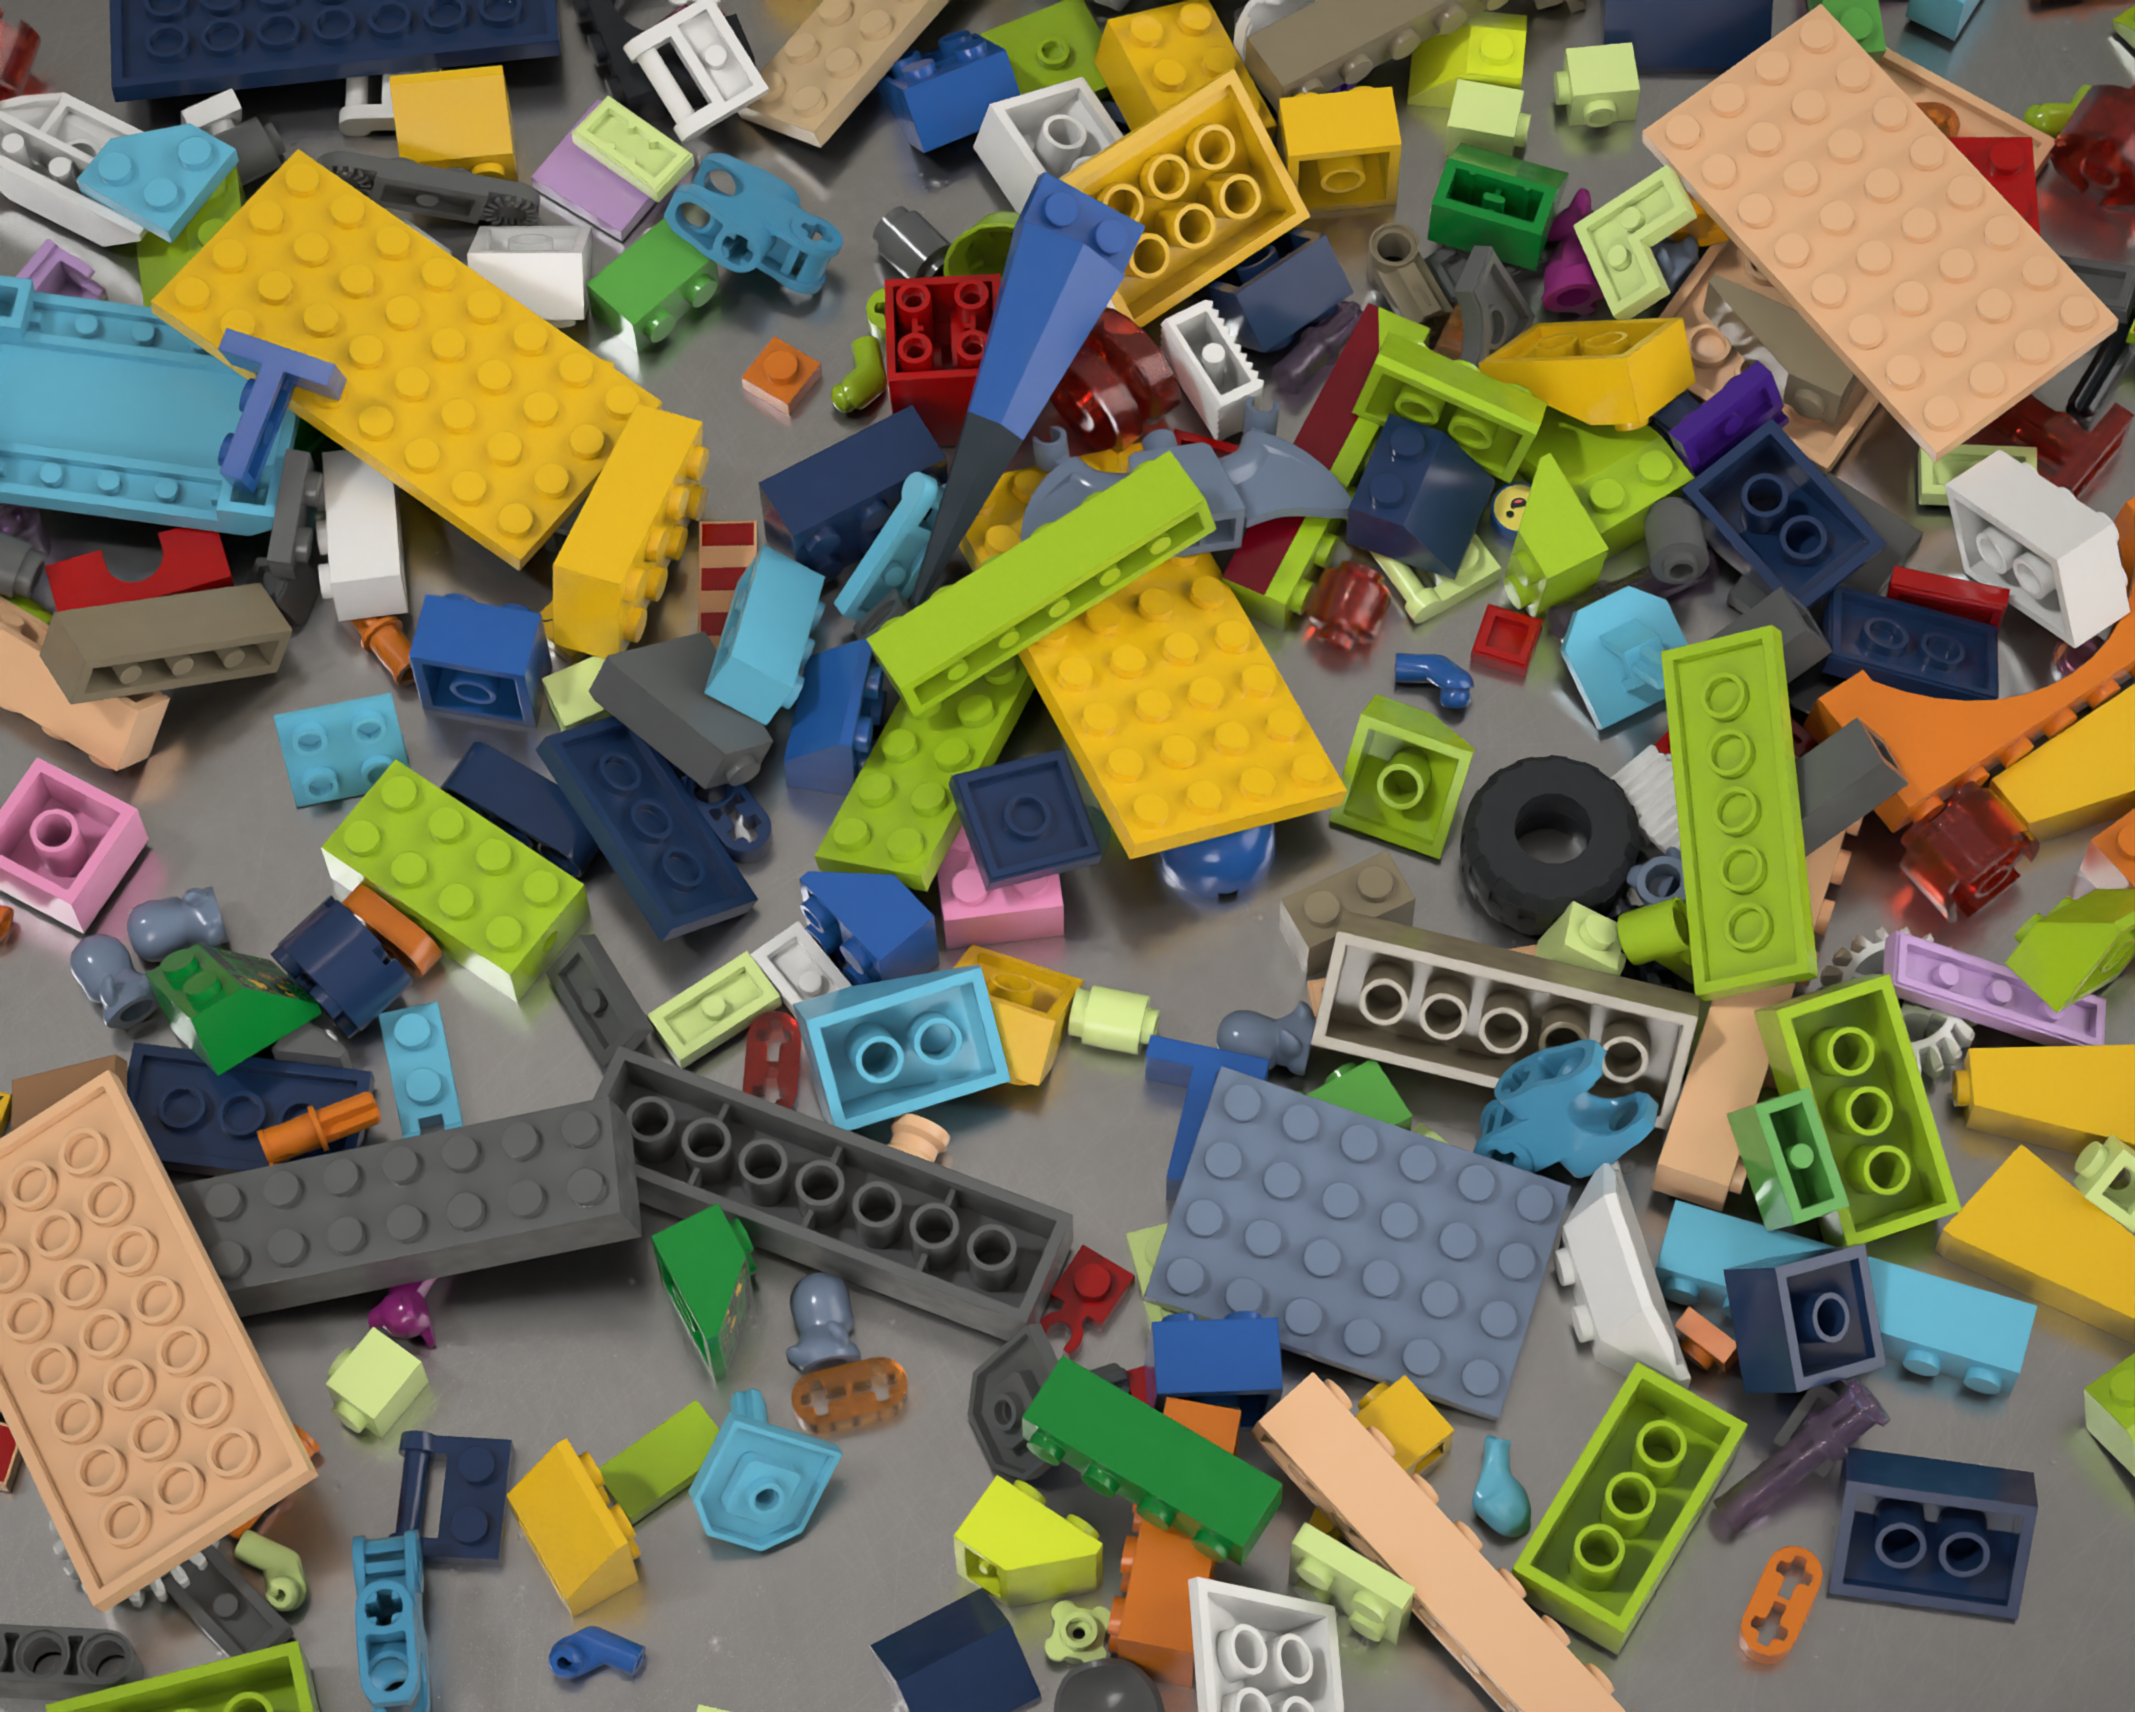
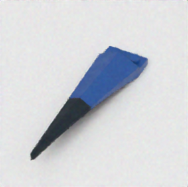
M1047 172L1037 177L1014 227L996 305L969 406L910 600L912 609L925 601L1125 277L1124 271L1145 228L1144 225Z

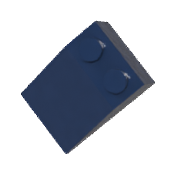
M1772 418L1682 488L1681 498L1689 501L1692 507L1700 513L1705 540L1718 555L1766 595H1770L1782 586L1807 607L1808 610L1887 547V543Z

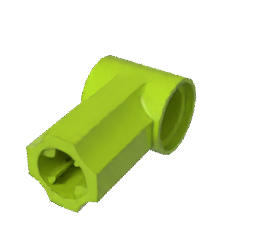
M1673 897L1619 915L1617 921L1619 941L1623 952L1633 965L1638 966L1651 961H1657L1689 983L1694 984L1686 902L1682 898Z

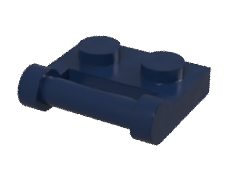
M418 1430L402 1432L399 1454L404 1457L397 1523L395 1533L390 1534L389 1537L404 1536L406 1530L417 1529L421 1542L423 1563L501 1567L508 1508L506 1495L510 1490L514 1454L512 1440L438 1436ZM429 1461L446 1462L438 1538L420 1536Z

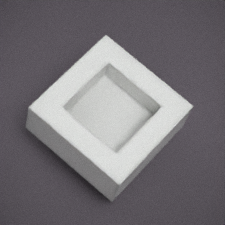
M232 88L181 111V125L191 123L214 137L235 127V124L242 120V107Z

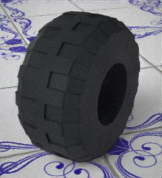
M1550 755L1534 758L1532 756L1517 760L1516 763L1503 769L1500 768L1488 777L1487 782L1479 790L1477 789L1469 803L1462 825L1460 858L1462 872H1464L1467 880V887L1474 899L1486 909L1487 914L1499 923L1502 922L1518 932L1532 936L1544 935L1553 923L1564 914L1567 907L1573 901L1606 917L1609 915L1608 909L1616 899L1625 897L1627 891L1631 888L1626 882L1627 875L1633 866L1639 864L1641 836H1639V820L1634 806L1630 804L1624 794V790L1614 779H1610L1599 768L1587 762L1569 759L1567 756ZM1537 829H1555L1568 834L1579 844L1582 853L1575 859L1564 863H1544L1529 856L1520 847L1518 840L1524 834Z

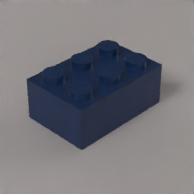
M913 405L759 482L765 536L773 550L825 576L823 583L825 584L836 578L843 568L863 559L902 500V487L910 474L921 472L935 478L938 486L946 484L948 479L947 458ZM932 508L929 509L923 520L926 521L932 512Z

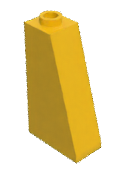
M2135 684L1991 779L1983 806L1985 807V813L1989 822L1997 832L2002 835L2008 834L2019 848H2023L2122 817L2135 808Z
M2135 1044L1968 1048L1961 1070L1953 1071V1103L1955 1107L1964 1108L1965 1128L2075 1155H2080L2094 1141H2098L2103 1145L2112 1134L2135 1150Z
M2021 1144L1962 1207V1211H1959L1943 1228L1935 1251L1949 1261L2135 1345V1236L2106 1212L2086 1199L2079 1190Z

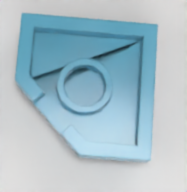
M188 123L111 138L77 178L80 192L166 241L173 243L236 166L239 158L235 148Z

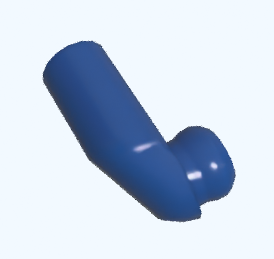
M1396 653L1395 682L1432 683L1441 687L1440 702L1447 708H1466L1470 704V688H1474L1472 676L1446 656Z
M588 1626L556 1642L549 1654L548 1664L552 1673L563 1679L579 1677L604 1664L634 1676L642 1663L646 1647L599 1626Z

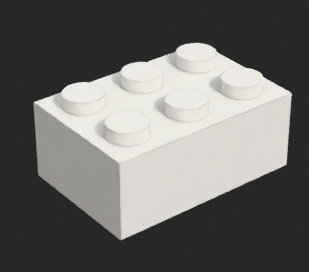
M2001 449L1945 484L1964 573L1979 583L2010 589L2009 604L2075 649L2130 613L2125 587L2128 584V579L2121 566L2117 546L2119 533L2113 521L2105 513L2095 512L2078 501L2067 488L2057 487L2040 476L2030 464L2026 462L2020 463Z

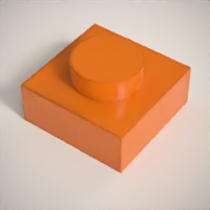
M774 336L741 377L742 386L746 391L790 416L821 377L822 369L821 363Z
M1690 1306L1674 1325L1676 1336L1682 1340L1680 1344L1682 1354L1701 1369L1708 1371L1712 1364H1714L1726 1374L1738 1359L1736 1341Z

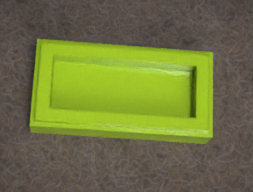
M696 1399L598 1468L605 1481L604 1489L615 1504L618 1503L631 1525H634L693 1483L719 1432V1428Z

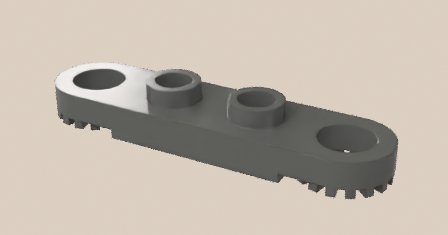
M334 151L323 154L317 160L319 164L384 208L475 224L480 219L491 221V224L494 226L500 223V226H506L507 224H510V226H532L534 222L538 221L540 194L533 187L521 182L476 175L467 169L459 167L443 169L420 165L411 159L403 157L387 159L347 151Z

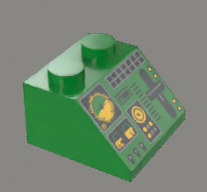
M195 944L188 949H181L169 954L158 967L145 974L172 1031L218 1076L322 1014L316 1001L275 963L264 958Z
M718 1203L651 1236L660 1279L715 1382L726 1377L754 1299L750 1276L758 1272L750 1254L754 1249L744 1226L738 1217L728 1222Z

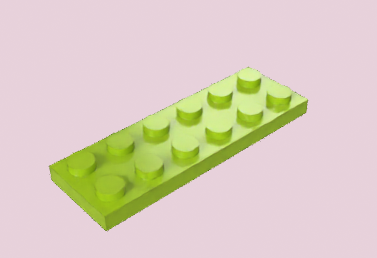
M1768 625L1661 651L1695 996L1703 1001H1710L1819 978L1782 633L1775 626Z
M1018 653L915 718L900 698L814 855L820 872L895 875L907 888L927 892L962 826L948 785L951 775L995 764L1035 688Z

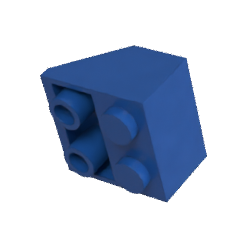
M962 30L939 39L940 47L923 54H920L918 50L906 51L894 62V65L878 82V85L909 144L925 153L976 133L981 128L989 104L1020 95L1007 52L1004 48L976 33L970 34L969 30Z
M860 639L810 655L803 672L805 680L798 695L784 757L787 787L847 796L875 746V743H871L873 725L881 726L883 723L887 691L882 690L884 672L881 666L876 663V658L866 639Z
M808 871L799 878L803 899L800 909L807 922L805 930L827 956L833 953L846 966L843 972L852 986L925 974L940 963L934 915L895 875Z

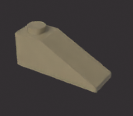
M1713 273L1708 282L1703 307L1704 314L1750 366L1758 360L1772 372L1783 403L1792 406L1803 417L1813 420L1820 419L1835 425L1859 379L1795 309Z

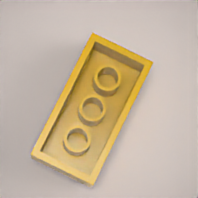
M639 403L636 404L553 563V644L606 659L608 655L626 651L630 642H639L647 621L646 609L651 600L658 602L662 597L668 577L667 567L671 560L679 561L682 557L688 538L687 527L691 519L700 520L707 503L708 488L701 486V479L708 464L709 448L702 446V421Z

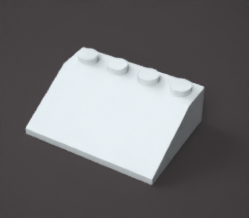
M1201 1577L1188 1580L1198 1712H1344L1335 1606Z

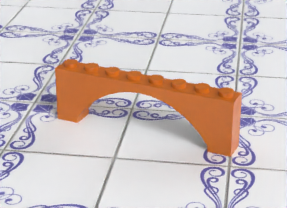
M2135 496L2125 502L2113 522L2119 533L2118 551L2121 566L2128 579V584L2125 587L2130 613L2111 625L2104 645L2090 660L2072 674L2047 687L2019 696L1996 700L1962 701L1933 698L1901 691L1872 681L1866 672L1862 670L1817 699L1803 726L1818 744H1821L1858 717L1884 739L1908 780L1909 784L1873 809L1892 833H1895L1912 821L1917 827L1924 825L1944 808L1945 803L1943 801L1956 792L1962 798L1973 793L1989 778L1990 774L1988 771L2000 763L2006 769L2031 752L2034 748L2032 742L2043 735H2046L2051 740L2075 723L2078 718L2076 715L2087 706L2095 711L2119 694L2121 691L2119 685L2130 678L2135 680Z

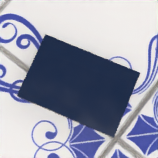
M1842 585L1837 586L1823 598L1822 634L1833 651L1822 659L1823 673L1849 679L1864 670L1872 681L1909 693L1962 701L1999 699L1998 627Z

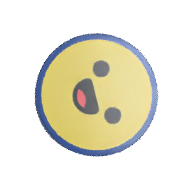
M1524 482L1507 484L1500 488L1492 499L1490 511L1492 527L1498 535L1508 541L1515 542L1532 484Z

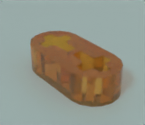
M872 1357L814 1371L803 1376L793 1388L791 1393L793 1415L797 1423L804 1430L814 1434H827L885 1420L897 1415L905 1407L908 1399V1382L902 1366L895 1360L886 1357ZM876 1376H883L886 1384H897L889 1388V1398L886 1400L878 1401L874 1392L854 1395L855 1393L871 1389V1378ZM823 1390L826 1399L847 1396L829 1402V1413L824 1415H817L814 1407L808 1406L803 1408V1406L811 1403V1393L814 1391Z

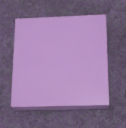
M597 99L531 176L533 188L623 242L656 201L573 144L571 132L602 102V100Z

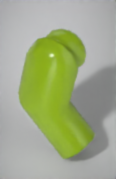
M2082 85L2069 103L2047 102L2042 105H2031L2024 113L2023 122L2056 140H2072L2083 132L2102 105L2104 98L2102 93L2095 87Z
M863 336L857 338L851 344L856 368L843 378L842 383L834 385L831 390V400L840 412L850 413L855 408L862 410L885 391L887 377L877 337Z

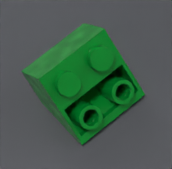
M1460 143L1447 159L1432 200L1427 240L1471 252L1474 246H1491L1500 261L1536 271L1564 193L1569 173Z

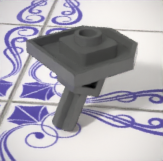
M1041 1323L1027 1324L973 1372L968 1416L992 1469L1023 1481L1037 1479L1053 1466L1037 1457L1028 1449L1026 1445L1028 1441L1023 1438L1022 1416L1058 1363V1359ZM1111 1363L1090 1370L1128 1394L1130 1393L1128 1374L1125 1368H1121L1117 1363Z

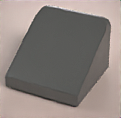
M257 558L246 584L261 582L288 624L291 626H304L321 589L319 574L307 563L299 562L296 580L273 577L267 563V558Z
M311 1021L282 1037L272 1048L275 1060L353 1069L347 1049Z

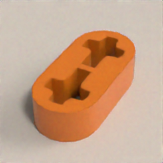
M359 884L341 902L382 943L381 947L387 952L391 959L395 958L412 975L418 978L423 977L442 957V951L423 929L367 886Z
M1787 1546L1779 1549L1768 1560L1742 1617L1737 1635L1740 1648L1754 1662L1765 1665L1778 1663L1785 1659L1794 1647L1817 1596L1823 1577L1821 1563L1806 1548ZM1793 1564L1803 1569L1801 1579L1808 1583L1809 1586L1798 1583L1790 1599L1787 1600L1778 1595L1784 1582V1576L1776 1570L1787 1572ZM1771 1610L1782 1614L1776 1634L1785 1640L1773 1638L1769 1646H1765L1757 1642L1759 1631L1751 1625L1762 1627L1766 1623Z

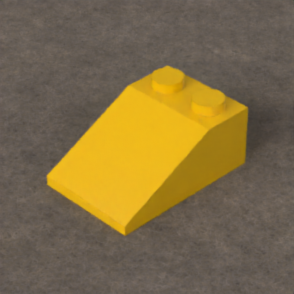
M1683 317L1535 323L1478 363L1479 369L1483 374L1505 384L1514 383L1529 389L1535 397L1548 402L1547 405L1589 425H1614L1617 431H1630L1647 425L1650 416L1696 383Z

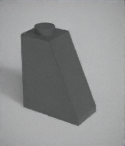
M705 631L608 655L589 689V693L594 701L704 789L727 783L732 786H738L748 782L758 774L761 769L760 764L774 741L762 723L704 693L717 651Z

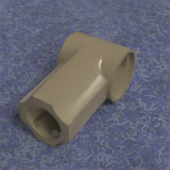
M1391 222L1382 224L1374 230L1369 240L1366 273L1369 284L1375 290L1384 294L1395 314L1431 328L1430 338L1440 334L1441 330L1453 321L1454 310L1419 253L1420 242L1417 234L1411 227L1402 223ZM1396 256L1403 260L1392 262L1384 259V257Z

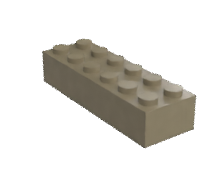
M1343 910L1335 937L1311 1045L1495 1089L1503 1073L1521 1059L1544 1048L1561 1046L1581 1039L1596 1040L1607 1051V1054L1602 1064L1603 1075L1588 1092L1601 1098H1618L1638 1091L1647 1093L1658 1104L1654 1127L1669 1131L1698 1020L1699 998L1695 994Z

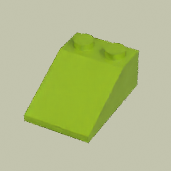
M1548 405L1546 406L1538 433L1518 468L1526 481L1532 484L1540 457L1548 453L1552 454L1609 548L1605 560L1644 538V522L1652 505L1669 497L1681 498L1682 488L1695 479L1663 437L1650 426L1645 425L1630 431H1617L1614 425H1589Z

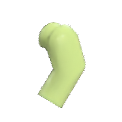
M247 1529L236 1546L234 1558L263 1571L267 1591L265 1598L274 1610L282 1612L297 1609L305 1600L308 1588L300 1556L294 1550Z

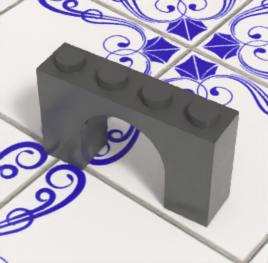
M1782 586L1708 639H1715L1768 625L1775 626L1782 633L1787 684L1833 652L1808 608ZM1858 717L1814 749L1795 759L1805 856L1807 857L1909 784L1884 739Z

